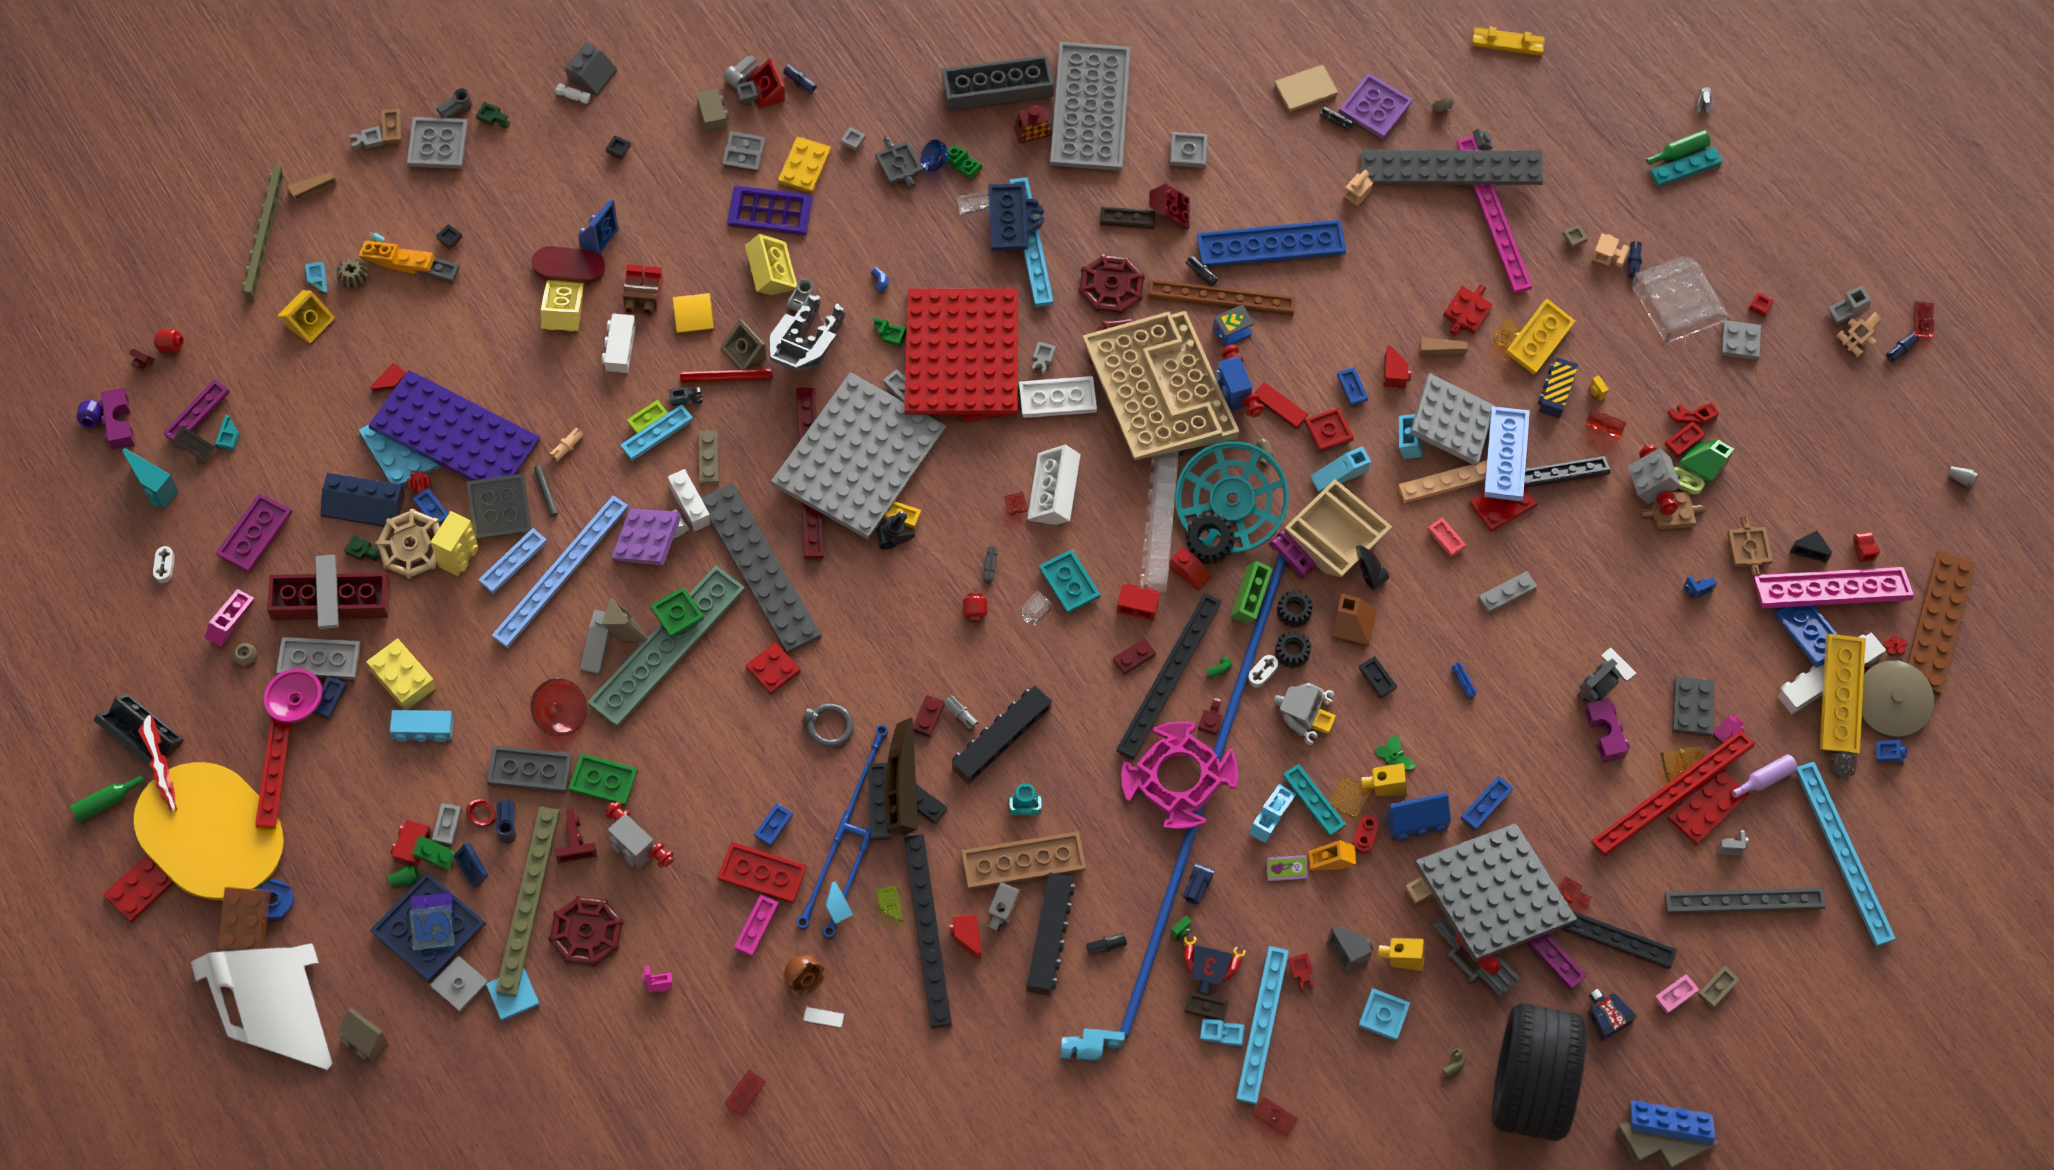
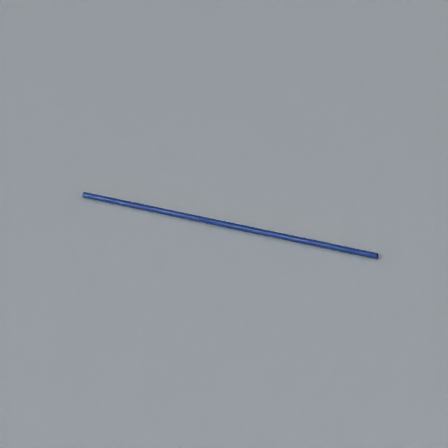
M1280 554L1278 555L1213 750L1219 762L1286 564V560ZM1205 805L1193 813L1202 817ZM1198 826L1187 828L1120 1032L1125 1033V1038L1129 1037Z

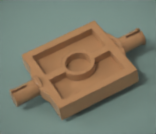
M1683 491L1673 492L1675 495L1673 501L1678 503V509L1672 515L1661 514L1659 510L1661 505L1657 504L1656 501L1651 503V509L1640 511L1642 518L1653 517L1658 530L1695 527L1694 513L1705 512V505H1693L1689 492Z
M1743 516L1740 518L1742 527L1728 530L1727 536L1734 567H1751L1752 577H1754V575H1760L1758 566L1772 564L1773 558L1766 527H1752L1749 525L1748 516Z

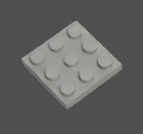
M413 117L407 158L408 167L462 169L468 127L467 119Z

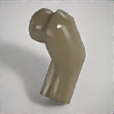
M1259 439L1256 442V446L1272 456L1273 450L1267 439ZM1261 457L1259 460L1260 465H1268L1264 458Z

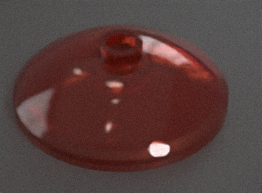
M554 678L543 682L536 688L531 697L530 711L535 724L544 733L554 737H565L575 733L583 725L587 715V703L584 694L577 685L566 679ZM552 706L556 709L555 713L552 712Z

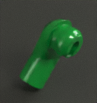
M1223 657L1220 659L1221 664L1206 669L1209 679L1232 668L1230 658Z

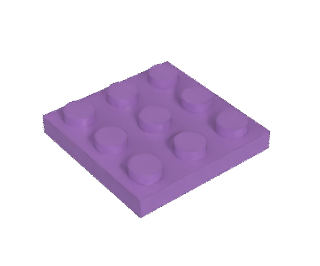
M1368 73L1339 108L1338 113L1384 139L1410 107L1413 99Z
M630 508L611 558L616 562L664 565L682 515L674 511Z

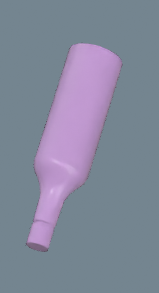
M1787 754L1753 772L1745 784L1732 791L1733 797L1737 798L1750 790H1764L1793 774L1798 769L1795 759Z

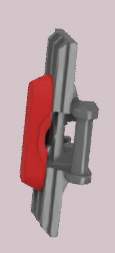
M1446 915L1433 925L1441 936L1454 948L1446 957L1452 959L1469 977L1471 983L1481 977L1501 997L1521 979L1499 956L1501 952L1476 961L1478 970L1475 973L1457 954L1460 951L1466 954L1468 951Z

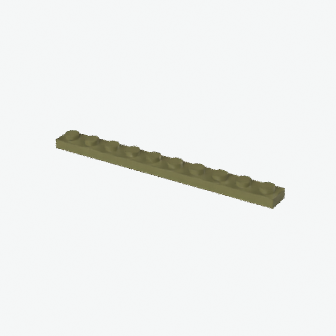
M539 807L496 988L497 995L517 997L559 819V809Z

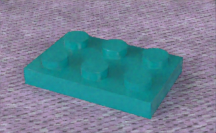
M1072 549L1039 565L1041 574L1067 614L1101 597L1100 592Z

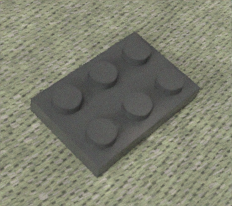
M1681 676L1675 677L1672 732L1712 736L1715 681Z

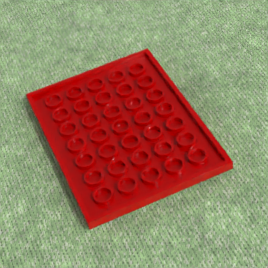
M1018 288L908 289L905 415H1017Z

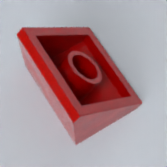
M769 58L747 79L748 82H754L758 94L756 102L759 108H765L785 101L783 82L772 58Z

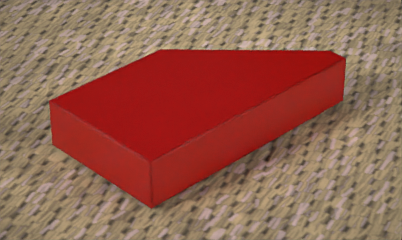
M392 363L372 384L370 389L373 392L379 389H395L407 372Z

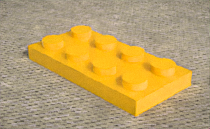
M1546 298L1505 353L1534 375L1574 324L1575 320Z

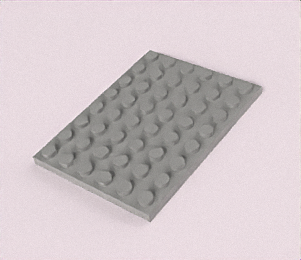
M850 372L773 477L771 485L862 537L869 539L885 517V514L892 507L894 501L899 497L946 430V425L928 415H905V402Z

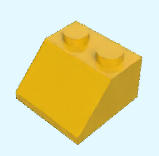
M302 290L277 315L289 330L308 343H311L335 319L312 291Z

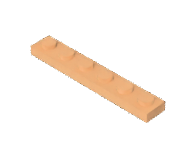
M1487 460L1479 462L1476 466L1472 464L1401 483L1398 485V489L1403 502L1408 503L1485 482Z

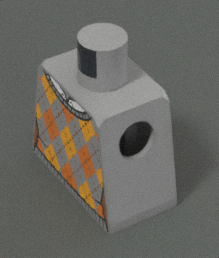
M1003 882L1000 883L988 911L989 917H991L988 925L989 929L999 932L1002 923L1009 924L1021 898L1019 889ZM999 909H1005L1002 913L998 912Z

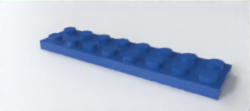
M1341 220L1197 233L1200 260L1202 265H1207L1208 267L1346 254Z

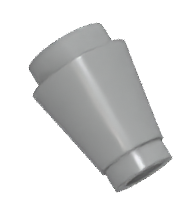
M1952 466L1948 477L1966 487H1973L1978 473L1972 469Z

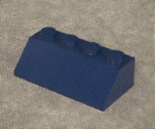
M327 473L322 488L320 515L322 517L384 527L388 518L391 519L400 514L405 494L402 485Z

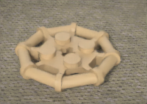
M410 509V511L391 519L388 518L378 541H375V546L378 548L383 562V568L406 576L407 579H412L413 576L430 569L434 570L437 564L434 552L430 560L426 557L432 546L428 531L432 529L435 535L440 528L439 520L419 513L415 509ZM415 519L426 523L424 527L417 526ZM409 520L408 524H405L400 527L396 526L399 523ZM393 528L395 530L394 536L390 540H387ZM409 539L415 541L414 546L411 548L409 546L406 547ZM386 546H391L392 552L394 554L390 558L387 553ZM422 559L426 562L425 564L412 568V563H415ZM401 560L406 563V568L396 565L394 562Z

